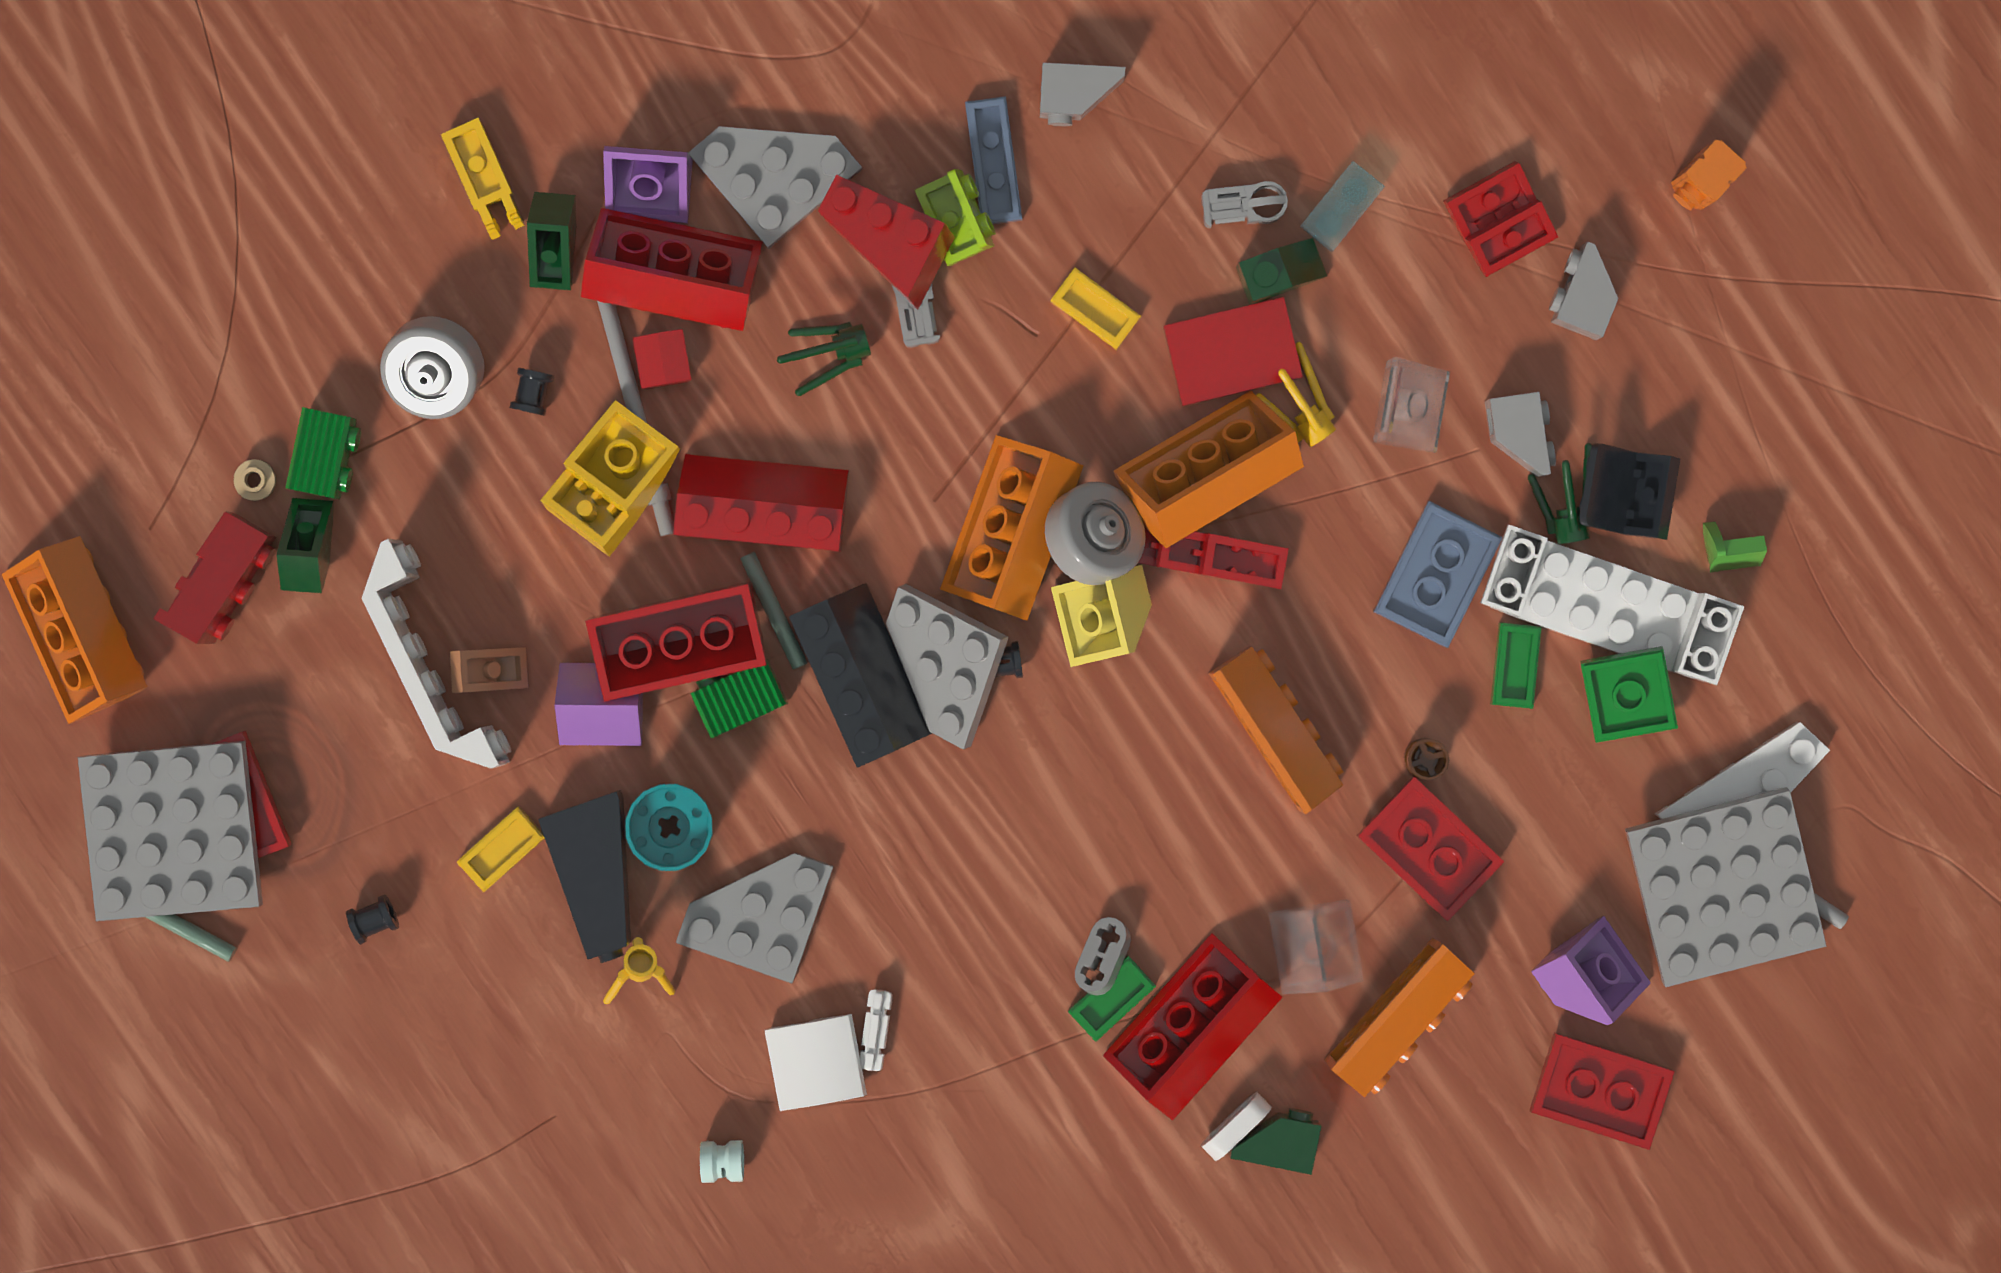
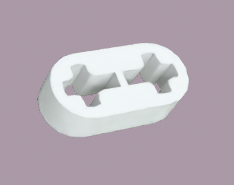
M1255 1092L1208 1135L1201 1144V1147L1214 1161L1221 1159L1270 1112L1272 1107L1258 1092Z

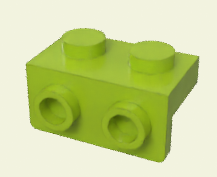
M953 169L947 172L946 176L915 190L924 213L944 222L955 236L944 258L947 266H952L995 246L991 236L996 234L993 223L986 212L980 213L974 199L979 197V192L970 174L964 175L962 170Z

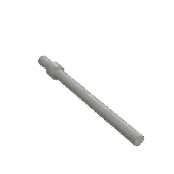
M597 301L625 406L647 423L615 304ZM663 482L648 506H653L660 536L673 534L674 521L668 502L672 500L668 483L664 484Z

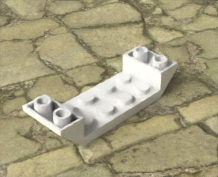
M1509 524L1507 525L1480 602L1481 604L1618 654L1663 646L1667 671L1713 685L1718 684L1744 606L1707 593H1696L1547 541L1548 538Z
M394 539L382 541L361 599L435 750L491 769L509 763L510 761L506 754L511 752V747L502 730L495 731L492 725L485 726L461 737L459 731L464 729L462 721L454 707L447 708L441 696L442 693L446 692L444 684L436 670L431 672L428 670L423 659L424 656L428 655L425 645L417 633L413 635L410 633L405 622L409 618L407 608L399 596L393 597L391 594L392 591L420 578L416 568L421 566L420 560L411 544L405 546L403 541Z

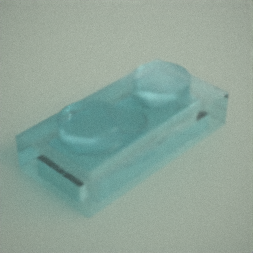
M1352 161L1300 227L1329 251L1333 252L1385 186Z

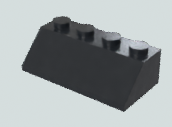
M867 583L789 616L857 768L932 734L929 732L898 652Z

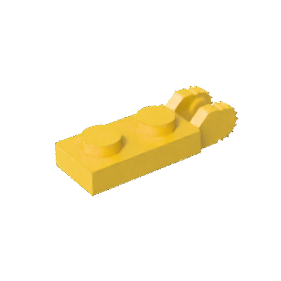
M476 118L442 133V139L474 210L479 212L491 239L494 240L501 235L500 227L496 219L493 218L488 206L499 201L503 202L511 225L515 229L523 227V220L512 198L514 193L481 120Z

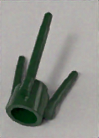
M850 322L832 326L790 329L788 335L791 337L835 336H831L832 342L780 355L777 357V362L782 364L835 351L838 360L846 358V361L797 388L795 394L802 396L843 372L862 366L861 358L870 356L871 352L863 325L851 326Z
M1591 443L1585 444L1582 497L1587 475L1586 464L1592 447ZM1564 460L1562 462L1567 508L1556 510L1557 518H1554L1536 476L1529 474L1527 478L1545 518L1548 534H1556L1557 544L1590 539L1588 526L1580 523V506H1576L1569 461Z

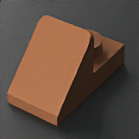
M526 647L450 651L452 693L528 688Z

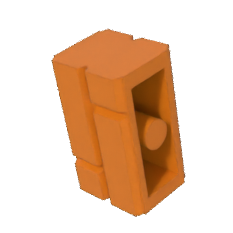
M1714 140L1701 149L1688 163V166L1672 180V188L1675 190L1673 196L1683 207L1690 211L1693 208L1702 210L1723 195L1730 187V184L1747 168L1746 162L1722 140Z

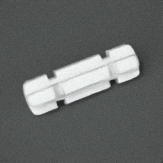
M870 990L867 1006L871 1007V1010L866 1012L862 1038V1045H865V1051L862 1050L860 1052L862 1069L869 1071H881L883 1068L885 1054H881V1048H886L890 1015H886V1012L891 1010L893 999L892 993L886 990Z

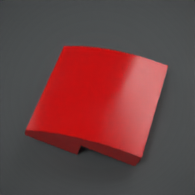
M1516 161L1443 200L1470 253L1486 277L1558 238L1542 201L1536 198L1520 163Z

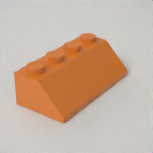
M1249 391L1120 466L1113 472L1124 493L1131 499L1138 510L1144 527L1165 548H1168L1302 469L1304 465L1296 432L1252 391Z
M996 435L940 590L1027 621L1051 557L1045 539V521L1048 511L1060 496L1077 486L1084 465L1053 452Z
M81 536L41 548L1 574L68 724L128 699L148 687L144 679L142 666L136 661L127 641V633L116 617L110 603L109 592L102 585L94 567L92 554L85 547Z
M1249 646L1208 674L1297 809L1307 814L1343 786L1338 776L1343 774L1344 771L1331 752L1324 756L1315 743L1321 739V736L1308 718L1301 721L1294 711L1293 707L1298 704V701L1285 683L1279 687L1270 673L1276 668L1265 651L1261 649L1256 652L1252 646Z
M1432 937L1328 1054L1324 1061L1335 1074L1364 1098L1370 1091L1374 1095L1377 1094L1389 1081L1391 1076L1387 1072L1397 1061L1403 1064L1418 1047L1415 1041L1424 1030L1430 1033L1442 1022L1446 1015L1442 1010L1452 999L1458 1002L1467 994L1473 985L1470 979L1475 973L1447 947Z

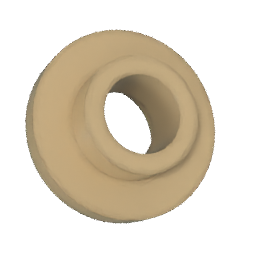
M252 459L243 462L234 474V486L237 492L248 500L259 501L267 498L273 492L276 485L274 470L269 464L261 460ZM253 472H257L261 477L260 484L255 488L250 487L247 482L248 476Z

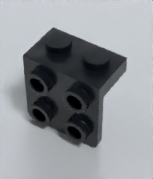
M1594 443L1586 464L1587 475L1583 497L1580 501V523L1584 526L1628 536L1667 540L1681 458L1637 453L1606 444Z

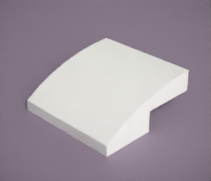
M852 1014L814 1019L805 1023L771 1027L765 1030L780 1111L833 1103L867 1095Z

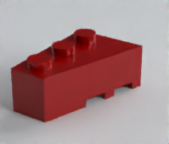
M836 174L818 212L849 245L918 310L955 236L944 222Z
M225 511L196 555L199 558L188 577L181 576L176 583L175 588L179 592L169 610L166 612L160 608L153 619L195 644H215L217 639L224 640L234 624V619L230 616L237 604H245L254 590L255 584L251 582L258 568L264 569L271 561L276 550L272 546L276 537L239 515Z

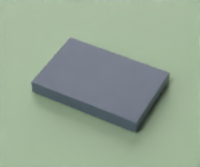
M1427 501L1373 612L1448 648L1503 537Z

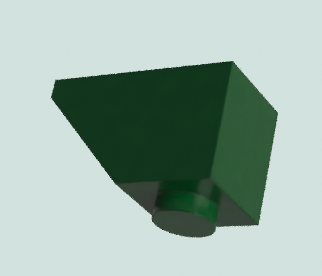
M534 192L527 220L530 287L571 291L577 228L575 195Z
M1313 238L1273 249L1241 261L1236 266L1249 305L1265 301L1327 277Z
M292 498L276 554L281 590L322 593L330 565L334 513L333 501Z
M1289 1108L1288 1114L1276 1113L1253 1128L1228 1152L1230 1159L1312 1175L1321 1124L1318 1120L1312 1119L1313 1113Z

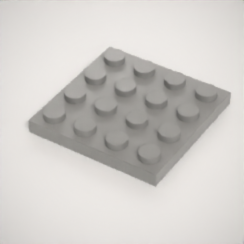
M245 741L83 755L78 757L96 921L251 908L263 905Z
M1787 787L1625 828L1662 983L1665 987L1826 947L1791 792Z

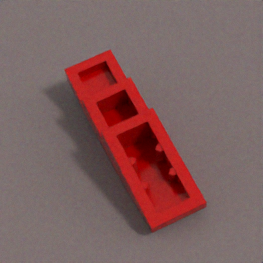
M1145 528V547L1138 564L1282 589L1289 548L1196 531L1170 547L1165 548Z

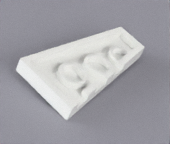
M1795 722L1752 750L1750 754L1736 763L1730 764L1716 776L1684 794L1682 798L1662 808L1655 815L1660 819L1784 787H1787L1792 792L1830 750L1801 722Z

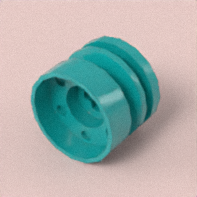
M659 784L644 791L631 804L625 820L626 839L633 854L645 865L660 871H677L694 864L706 852L713 834L712 815L705 800L693 789L679 784ZM674 815L679 819L677 826L681 829V832L678 836L671 833L668 838L663 837L660 834L663 827L658 822L661 817L668 820Z

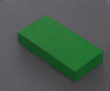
M1498 623L1491 705L1533 709L1541 627Z
M1127 955L1124 958L1114 985L1108 992L1098 996L1086 993L1068 1010V1013L1097 1042L1147 996L1156 985Z

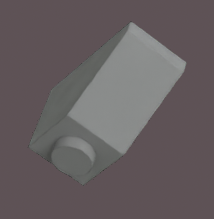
M1043 63L1040 118L1048 119V125L1072 126V120L1083 119L1124 82L1126 67Z

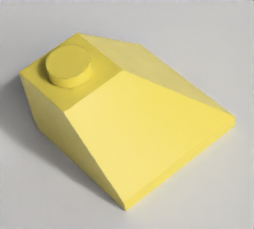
M1142 565L1135 566L1123 576L1109 580L1103 585H1087L1073 581L1051 587L1070 667L1135 652L1152 606Z

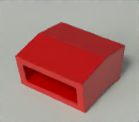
M683 329L633 337L642 389L687 383L692 380Z

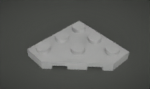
M719 126L688 152L690 157L768 249L821 205L836 174L851 180L863 170L862 166L839 139L832 135Z
M907 584L899 586L886 625L929 732L964 750L972 746L1009 637Z
M793 853L689 904L676 943L793 983L834 866L798 853Z

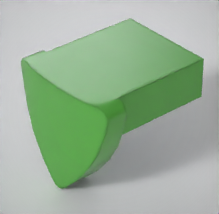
M1715 521L1703 523L1704 543L1710 573L1761 566L1767 553L1764 536L1723 541Z

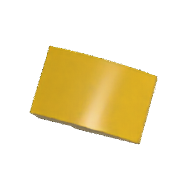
M615 400L563 464L566 470L540 501L550 513L610 557L650 503L671 468L680 448Z

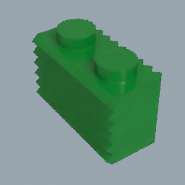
M302 407L285 488L340 500L342 492L347 493L349 491L352 481L353 470L347 467L350 451L356 452L360 443L361 428L355 427L357 419Z
M766 659V666L739 671L723 679L717 676L696 682L699 690L690 694L711 739L788 704L768 659Z

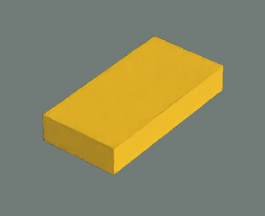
M1077 268L1072 270L1050 300L1051 303L1115 350L1118 349L1141 317V315Z
M518 806L465 853L457 863L483 892H486L544 840L545 837L538 826Z

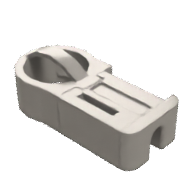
M1263 181L1252 185L1207 189L1201 196L1204 210V225L1211 229V222H1215V224L1242 222L1246 218L1247 225L1274 223L1283 216L1287 208L1288 198L1286 192L1279 184L1271 181ZM1264 188L1271 189L1279 194V196L1251 199L1253 193L1255 194ZM1282 204L1280 212L1270 218L1261 217L1252 209V207Z
M932 284L918 310L892 285L896 296L905 346L913 348L922 344L938 343L940 335L934 336V332H937L933 303L928 302L934 300Z

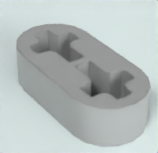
M1107 917L1095 923L1076 965L1075 980L1080 988L1091 995H1102L1112 988L1131 942L1130 931L1118 919ZM1113 928H1116L1115 933L1120 936V940L1118 943L1110 942L1104 954L1107 942L1102 939V935L1104 932L1111 933ZM1103 959L1099 971L1104 974V978L1102 981L1095 980L1090 985L1091 980L1086 977V973L1088 970L1095 971L1100 960Z

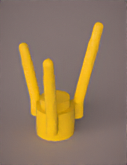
M1297 342L1295 344L1297 354L1318 408L1315 404L1312 406L1308 405L1285 369H1280L1278 374L1302 411L1294 417L1298 425L1261 393L1256 394V396L1296 432L1298 442L1304 439L1307 445L1312 447L1336 430L1331 422L1335 416L1326 404L1303 344Z
M637 937L633 939V946L628 949L624 956V969L618 973V977L606 993L603 1002L610 1004L628 979L644 982L652 976L657 978L669 995H674L675 989L664 974V969L657 965L655 951L651 947L644 945L642 938Z

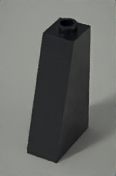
M621 790L538 819L587 959L599 957L600 963L623 956L622 948L631 943L624 799Z

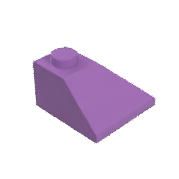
M1604 916L1598 918L1551 951L1531 971L1554 1005L1605 1025L1612 1024L1651 984Z

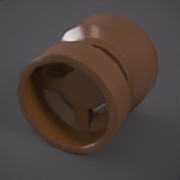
M1428 738L1416 739L1405 749V767L1409 773L1417 778L1434 780L1442 776L1448 769L1450 761L1448 751L1443 744L1436 740Z

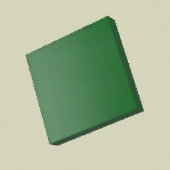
M1663 646L1580 661L1596 743L1678 728Z

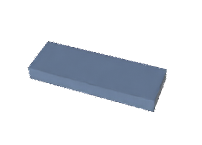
M1006 96L965 102L975 181L979 192L978 203L980 213L986 212L993 224L1022 221Z

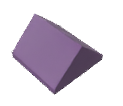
M604 146L606 209L667 222L688 223L693 163L688 152Z
M560 663L554 704L559 745L642 746L643 693L604 702L595 663Z

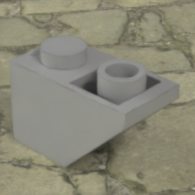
M1586 242L1580 247V250L1573 248L1564 268V272L1570 275L1564 289L1557 287L1549 305V310L1554 312L1551 323L1598 340L1604 336L1618 301V296L1596 245Z
M1540 392L1492 398L1485 401L1490 442L1536 477L1551 474L1550 466L1556 465V456L1553 442H1546L1544 425L1550 424V413L1547 401H1541Z

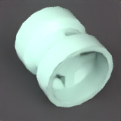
M730 1140L723 1146L717 1145L714 1141H701L700 1176L702 1183H714L718 1178L726 1177L730 1182L744 1181L743 1140Z

